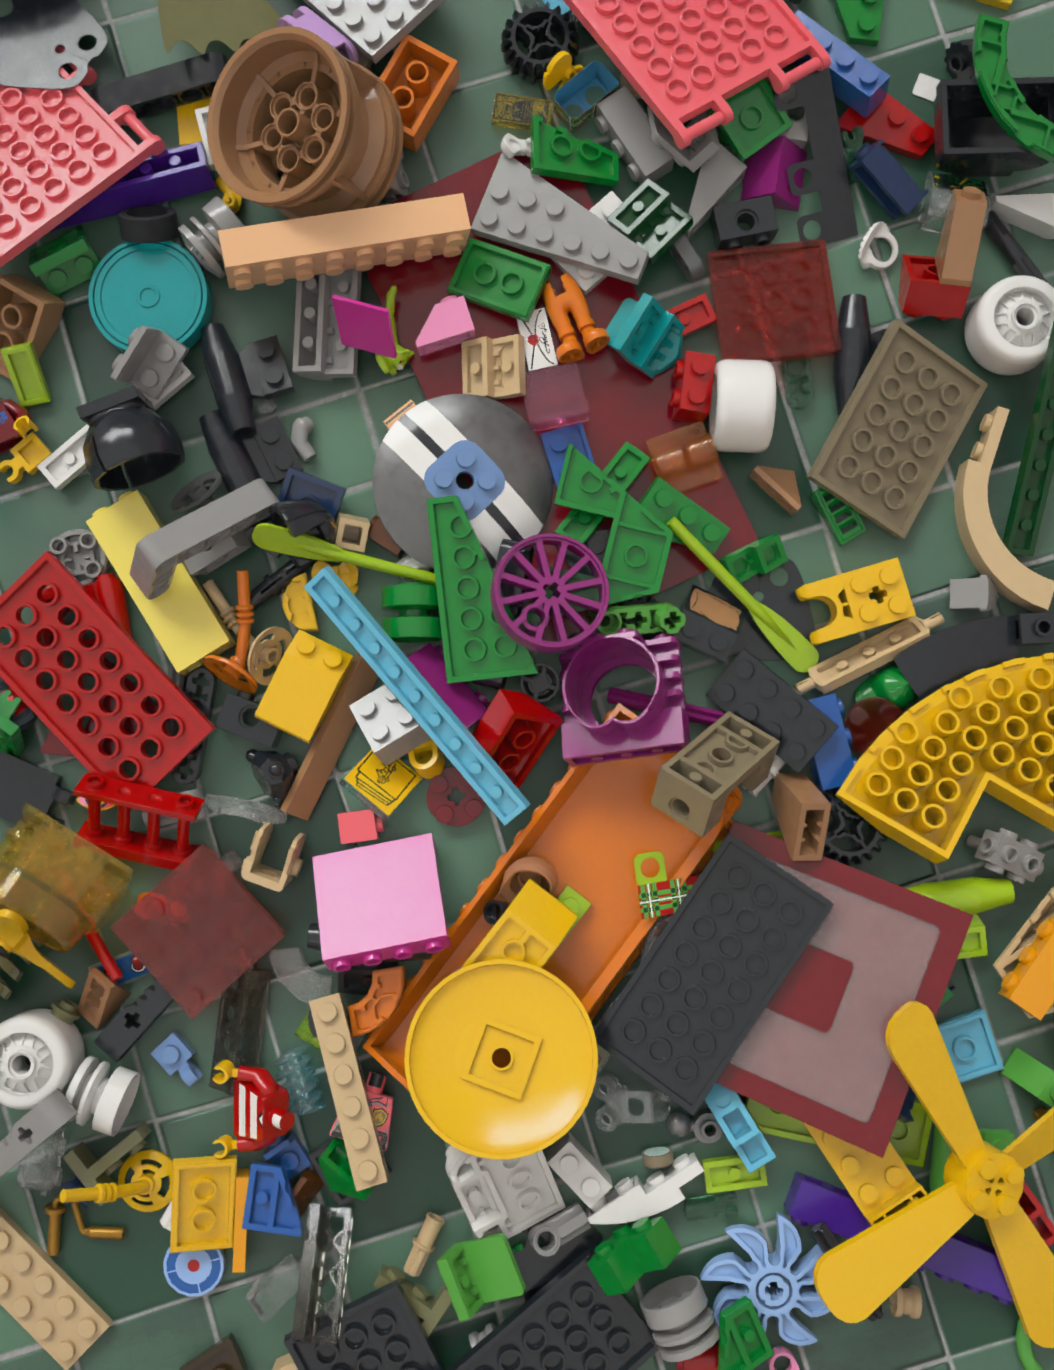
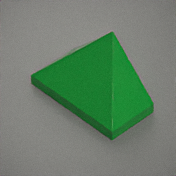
M335 1137L318 1158L330 1191L365 1201L376 1187L373 1186L356 1192L343 1139Z

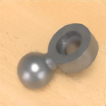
M701 1110L692 1119L684 1112L678 1111L672 1113L667 1120L669 1132L676 1137H683L689 1132H693L700 1142L711 1144L718 1141L723 1134V1130L711 1110ZM709 1124H712V1131L709 1133H705V1127Z

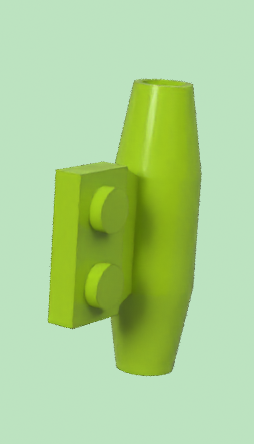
M967 877L921 883L906 888L973 915L957 959L988 956L985 925L977 914L1014 903L1015 900L1013 884L1010 879Z

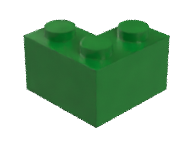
M662 1216L652 1219L643 1217L636 1222L620 1223L612 1230L613 1235L595 1248L594 1252L596 1254L587 1262V1265L606 1296L625 1294L645 1272L666 1269L682 1248Z

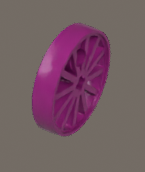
M538 534L520 541L501 558L491 579L490 602L497 622L511 639L523 647L537 652L557 653L577 647L596 631L608 607L609 584L601 562L587 546L576 539L561 534ZM543 545L559 547L551 573ZM529 547L534 548L540 573L527 561L520 551ZM568 549L581 559L559 578L566 550ZM509 560L514 561L530 580L505 573L504 569ZM586 564L595 577L594 579L565 584ZM501 582L522 588L528 593L502 598ZM595 587L598 588L599 602L571 593ZM548 589L553 592L550 599L545 597ZM533 603L526 606L514 622L511 621L504 609L505 606ZM570 605L595 612L596 615L591 625H588ZM527 613L537 614L540 617L541 624L537 627L531 626L526 620ZM561 613L579 629L581 634L567 639ZM549 615L555 627L558 639L556 642L542 640L544 628L549 622Z

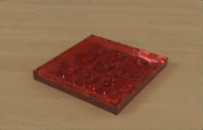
M825 239L707 252L706 259L713 309L716 316L715 323L721 360L745 359L777 362L831 356L842 350Z
M206 843L195 850L110 927L192 1020L287 935Z

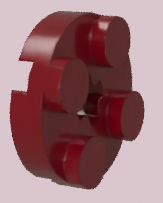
M455 766L445 768L440 775L433 777L427 789L426 799L430 812L439 822L449 826L459 827L470 824L482 813L486 804ZM452 788H458L459 792L465 793V798L461 799L460 805H455L454 801H449L448 795L453 792Z

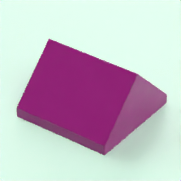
M782 135L754 153L746 161L747 170L744 175L740 201L771 195L774 208L798 212L801 195L795 196L791 193L787 170L792 164L806 161L807 152ZM805 168L798 169L794 174V183L799 188H802Z

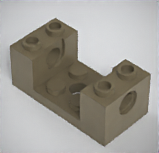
M728 711L660 767L650 804L703 838L720 822L729 793L739 784L750 791H754L768 778L780 741Z

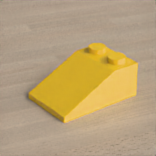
M299 629L285 651L254 717L309 744L353 661V655Z

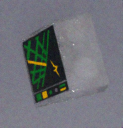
M928 171L924 190L929 192L922 200L917 229L941 233L953 189H963V187L967 186L976 187L985 193L987 209L983 224L984 229L987 225L991 203V194L987 181Z

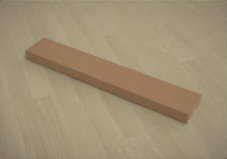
M358 651L280 808L285 813L308 821L356 723L349 705L371 693L378 675Z

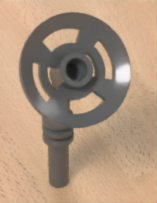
M210 471L193 479L175 495L171 502V508L174 512H183L195 507L201 508L213 502L214 498L212 495L221 484L223 476L218 471ZM249 526L244 529V532L249 541L256 545L252 539L254 527ZM263 549L276 558H280L282 553Z

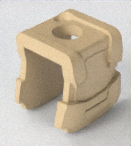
M267 821L255 832L250 846L252 851L250 856H247L243 861L241 876L244 880L280 892L292 881L294 876H298L301 870L303 860L299 857L306 834L299 833L293 840L282 872L260 864L274 822Z

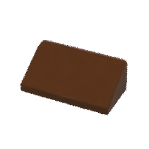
M310 1168L304 1171L292 1188L300 1218L324 1185L320 1176Z

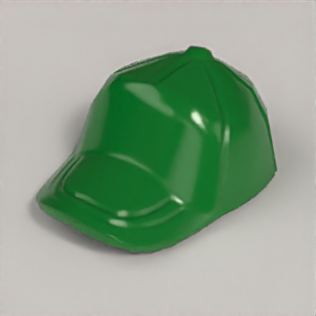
M889 665L879 669L865 680L855 692L858 708L865 716L872 718L900 711L909 706L916 696V693L897 665Z

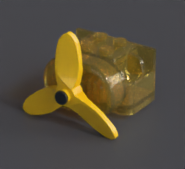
M26 802L22 807L23 817L13 829L9 828L5 833V839L0 844V956L6 958L10 952H13L44 969L66 987L72 989L76 982L45 957L33 945L31 938L57 952H71L84 934L98 932L130 891L133 869Z

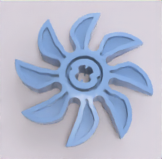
M776 1212V1249L768 1254L766 1239L757 1228L746 1224L726 1227V1233L750 1255L752 1261L744 1262L735 1253L726 1252L712 1258L703 1268L700 1275L701 1280L739 1283L724 1286L714 1300L712 1311L718 1326L720 1312L746 1296L752 1301L765 1334L767 1319L774 1316L779 1336L786 1342L798 1346L817 1342V1337L794 1316L791 1309L797 1307L809 1317H819L830 1312L818 1295L816 1288L803 1286L814 1284L813 1271L817 1260L823 1255L819 1246L816 1244L805 1256L796 1261L801 1253L800 1236L793 1222Z

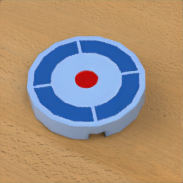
M169 1247L163 1261L164 1275L168 1284L176 1292L188 1297L202 1296L212 1291L222 1279L226 1268L224 1249L170 1253Z

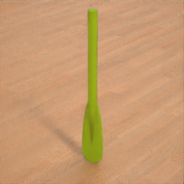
M673 517L666 524L749 610L758 628L794 670L805 673L808 672L809 668L817 665L819 660L817 649L799 631L776 612L757 602L676 517Z
M261 523L254 528L252 533L254 543L265 550L314 560L344 562L436 586L435 573L343 550L334 544L307 534L294 538L289 534V529L285 527Z

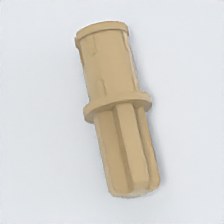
M428 1212L426 1214L418 1236H415L412 1240L414 1245L403 1267L404 1272L409 1276H420L429 1254L435 1250L434 1243L442 1225L445 1223L444 1219L435 1213Z

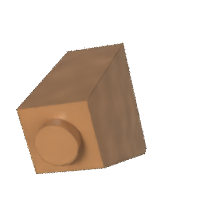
M967 186L963 187V189H953L935 255L940 284L971 286L987 209L985 193L976 187Z
M804 773L776 774L771 801L791 860L822 861L831 803Z

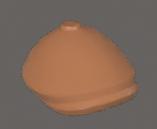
M523 857L511 864L505 871L500 893L505 900L511 903L521 888L531 878L552 895L558 884L557 873L548 861L540 857Z

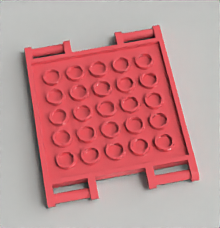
M563 0L671 133L676 146L681 150L691 145L693 139L720 124L725 126L733 121L734 114L731 107L725 101L726 99L766 77L770 79L774 91L777 94H782L789 90L791 84L816 70L823 71L831 65V58L828 52L783 0ZM807 54L812 58L787 73H784L782 68ZM710 108L715 112L687 129L683 125V123Z
M58 45L55 48V52L59 54L65 50L63 45ZM67 63L74 70L70 75L60 67V77L64 79L73 77L77 72L76 65ZM89 65L87 66L88 73L81 83L71 88L38 89L0 85V268L150 156H158L165 150V142L158 135H153L136 117V112L129 105H122L108 115L89 96L82 86H90L97 80V73ZM121 126H129L143 142L137 145L124 132Z

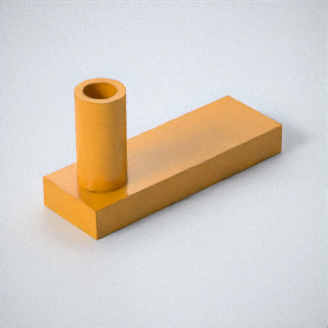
M238 1168L232 1273L245 1272L248 1229H242L250 1168Z

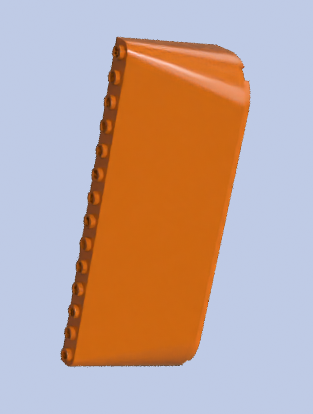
M618 703L615 708L607 712L603 722H607L612 717L622 721H629L638 716ZM678 752L573 767L569 764L568 772L561 781H557L552 786L549 792L550 796L543 805H539L534 810L530 823L525 829L520 830L516 834L512 847L507 853L499 857L494 871L489 877L482 880L477 888V894L471 902H467L461 908L459 918L453 926L447 928L451 946L445 947L441 952L432 953L431 959L423 960V966L418 973L409 978L405 983L401 1000L395 1011L383 1024L368 1033V1040L362 1047L409 1091L405 1075V1046L409 1028L416 1011L436 985L465 963L494 926L489 924L484 918L485 905L491 900H500L508 906L510 905L500 893L504 873L515 861L527 856L540 857L553 866L558 876L557 887L552 893V896L556 899L568 884L591 902V906L542 969L559 978L574 992L592 1022L670 916L664 915L642 919L634 858L642 853L661 852L664 856L667 880L683 878L679 886L680 888L690 876L701 874L713 857L714 843L724 840L729 833L733 823L731 817L736 810L741 808V790L736 787L728 794L720 822L702 838L650 804L660 767ZM654 858L645 859L641 864L642 874L647 878L655 877L659 872L657 860ZM496 1050L492 1056L493 1064L499 1068L506 1067L511 1061L510 1053L507 1050Z

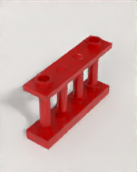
M84 774L74 788L73 795L88 799V821L84 822L74 837L73 848L183 873H193L202 856V846L189 844L190 821L195 822L205 804V799L107 778L98 774ZM101 802L118 805V828L101 824ZM131 808L148 812L147 834L130 831ZM160 815L178 818L177 841L160 837Z

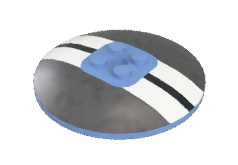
M442 395L424 401L407 411L393 424L384 437L373 469V496L384 528L393 541L406 554L433 569L434 563L426 499L453 495L459 496L492 569L496 566L502 540L509 539L520 542L528 537L538 535L550 510L553 491L552 471L545 448L538 435L511 408L479 395ZM460 474H468L473 480V486L469 489L459 488L456 484V477Z

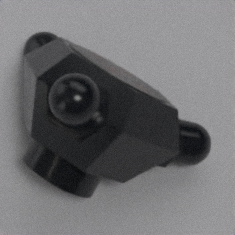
M248 750L246 752V759L252 764L254 777L263 792L273 798L274 806L280 809L292 786L294 776L299 771L296 760L289 752L282 755L276 751Z

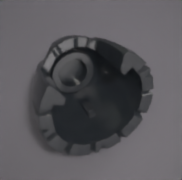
M287 500L270 505L271 522L274 525L288 528V532L292 537L296 538L302 534H307L331 544L335 540L337 534L335 520L322 504L311 500ZM287 555L291 562L299 569L315 561L314 559Z

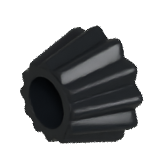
M973 39L952 42L950 48L946 49L947 56L944 58V62L947 64L946 70L951 73L952 79H972L975 75L972 52Z

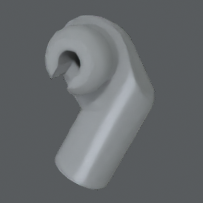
M309 417L297 418L292 424L291 443L305 463L310 462L317 456V453L307 441L308 433L314 428V423Z

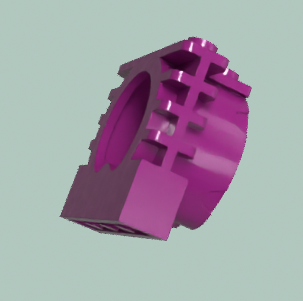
M626 628L618 630L616 634H592L586 641L578 645L579 648L567 650V653L559 655L562 669L560 672V679L562 680L561 696L563 697L564 705L562 706L564 723H561L563 759L572 767L676 753L691 742L689 718L685 711L686 697L683 689L681 643L677 637L670 634H660L655 636L654 639L645 640L637 630ZM622 666H638L654 675L656 678L654 695L640 716L629 721H622L612 717L603 724L597 722L592 710V696L595 687L603 676Z

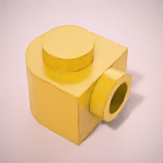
M432 739L408 752L411 765L422 778L432 779L442 773L445 767L444 755Z

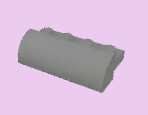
M355 268L344 270L342 274L336 276H328L324 273L314 275L309 280H297L292 372L296 375L318 381H333V378L357 377L358 348L342 344L332 296L337 295L360 301L362 271H357Z

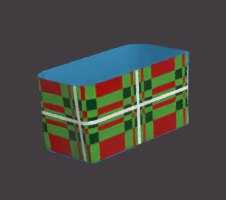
M593 61L555 93L554 113L574 133L596 115L597 103L617 91L619 81L602 62ZM594 86L602 88L605 96L594 105H590L585 99L586 91ZM569 105H577L583 110V114L574 118L565 112V108Z

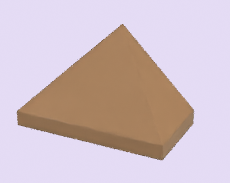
M757 465L749 475L754 482L791 516L802 507L794 471Z
M93 967L89 971L77 1011L98 1030L129 997L131 992L117 982L113 983L110 977L96 967Z

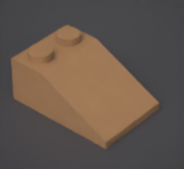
M18 273L0 274V350L3 347L32 342L39 359L58 328L66 302ZM0 351V374L10 379Z

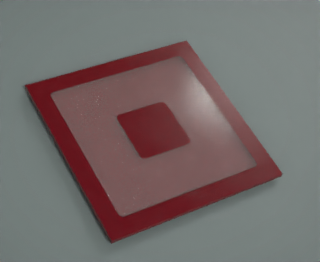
M733 820L729 830L731 835L835 905L716 1083L883 1158L910 1087L888 1053L885 1041L888 1022L894 1013L908 1001H918L928 1006L934 1018L936 1017L973 915L825 856L822 857V861H792L784 840Z

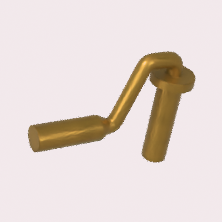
M60 1195L56 1196L52 1202L44 1207V1212L49 1215L47 1255L55 1256L60 1253L62 1214L67 1210V1206H64V1203L60 1201ZM71 1204L79 1232L82 1235L91 1239H124L125 1227L95 1225L88 1228L85 1227L79 1204Z

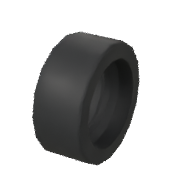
M138 206L122 210L118 213L121 237L125 241L147 244L161 243L175 239L179 235L177 214L172 208L164 206Z

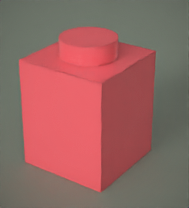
M377 808L337 814L341 844L381 838L380 832L385 831L383 814H378Z

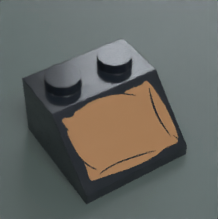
M693 584L680 611L685 614V625L681 627L678 633L670 635L677 637L682 646L720 664L725 663L739 635L747 609Z

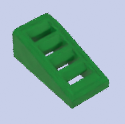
M819 488L809 497L840 546L866 531L856 510L836 497L826 502L823 497L830 493L823 488ZM840 502L842 507L831 513L829 508ZM846 512L849 517L837 524L835 518ZM852 522L855 527L842 534L840 529Z

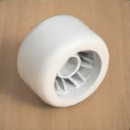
M1026 275L1011 276L991 286L972 306L965 322V342L973 359L986 370L999 375L1022 374L1043 362L1054 321V288L1044 280Z
M721 360L715 365L709 413L710 444L715 450L721 452L759 453L765 451L769 447L772 438L776 412V374L774 366L764 360Z
M41 1008L21 1012L0 1023V1103L2 1105L18 1110H29L59 1088L62 1093L67 1091L73 1076L85 1059L84 1042L74 1023L72 1025L64 1023L51 1014L52 1010ZM24 1056L29 1058L31 1067L26 1063Z

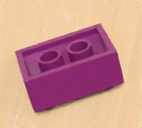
M428 643L408 657L409 661L468 730L480 722L490 702L480 690L473 693L466 685L470 681L447 683L444 652L440 644L434 648L431 643Z

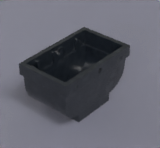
M1054 77L1014 78L1016 85L1026 99L1025 103L1035 114H1041L1054 123ZM976 79L940 80L936 87L937 96L933 102L935 166L937 170L951 172V176L996 177L1010 176L1014 171L1029 170L1050 162L1033 154L1007 134L989 111Z

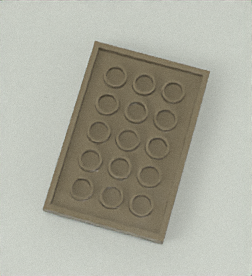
M899 319L892 320L806 478L896 538L905 539L988 384Z

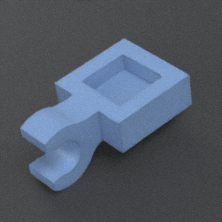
M177 1031L172 1032L150 1053L170 1076L179 1071L180 1077L189 1087L204 1075L190 1060L196 1052Z

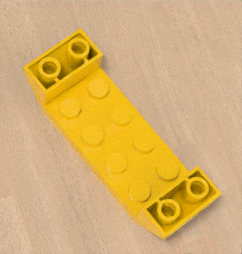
M529 878L511 901L509 907L461 968L473 963L495 959L523 961L541 968L559 946L578 918V915Z
M803 1123L870 1226L927 1195L922 1185L914 1179L890 1141L884 1157L881 1158Z

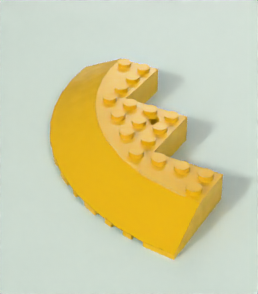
M1046 653L1030 658H1016L986 669H979L941 687L909 708L877 737L855 763L837 791L836 796L881 833L934 864L949 859L983 791L1054 832V653Z

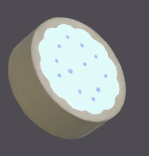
M655 1146L642 1151L643 1165L647 1168H664L671 1165L674 1161L672 1149L667 1146Z

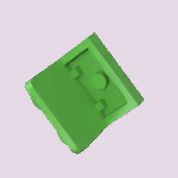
M503 1233L454 1243L437 1260L440 1275L445 1282L452 1306L455 1308L459 1321L470 1320L484 1303L521 1296L526 1291L525 1283L510 1244Z

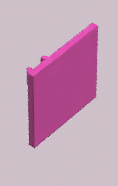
M337 295L332 296L343 345L394 359L397 357L389 309Z

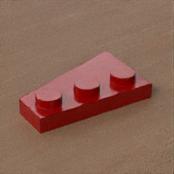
M888 93L886 98L867 118H864L849 107L839 119L841 134L844 131L856 135L858 140L866 143L869 140L877 142L882 139L884 142L881 145H884L887 150L920 161L934 143V128Z

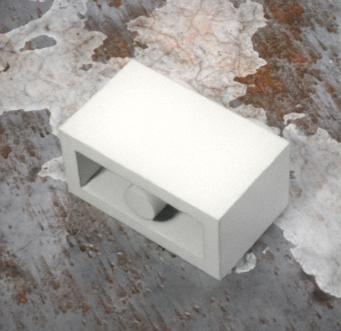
M569 1131L547 1152L548 1165L590 1209L613 1187L609 1173Z

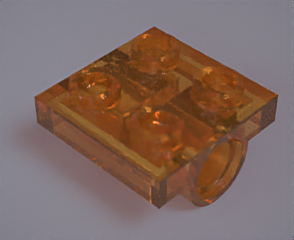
M703 421L645 441L657 477L662 478L681 493L723 477L718 464L719 459L716 446L713 444L712 436L706 432Z

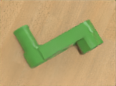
M667 602L613 606L606 610L604 618L596 630L604 635L616 634L621 628L634 629L640 634L656 632L675 634L685 625L686 617L684 613L680 612L678 607ZM588 610L587 615L591 618H587V620L591 624L596 613ZM636 612L642 616V620L637 621V626L631 622H622L621 616L625 619L634 618Z

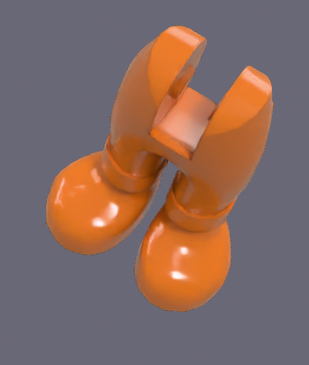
M568 272L560 276L565 290L564 293L557 296L550 281L546 282L542 291L548 316L558 333L559 340L563 342L556 350V357L560 363L564 364L577 362L585 357L581 344L576 338L574 327H572L569 312L572 313L578 331L582 334L583 343L589 354L599 352L610 341L606 329L595 328V322L591 318L583 292Z

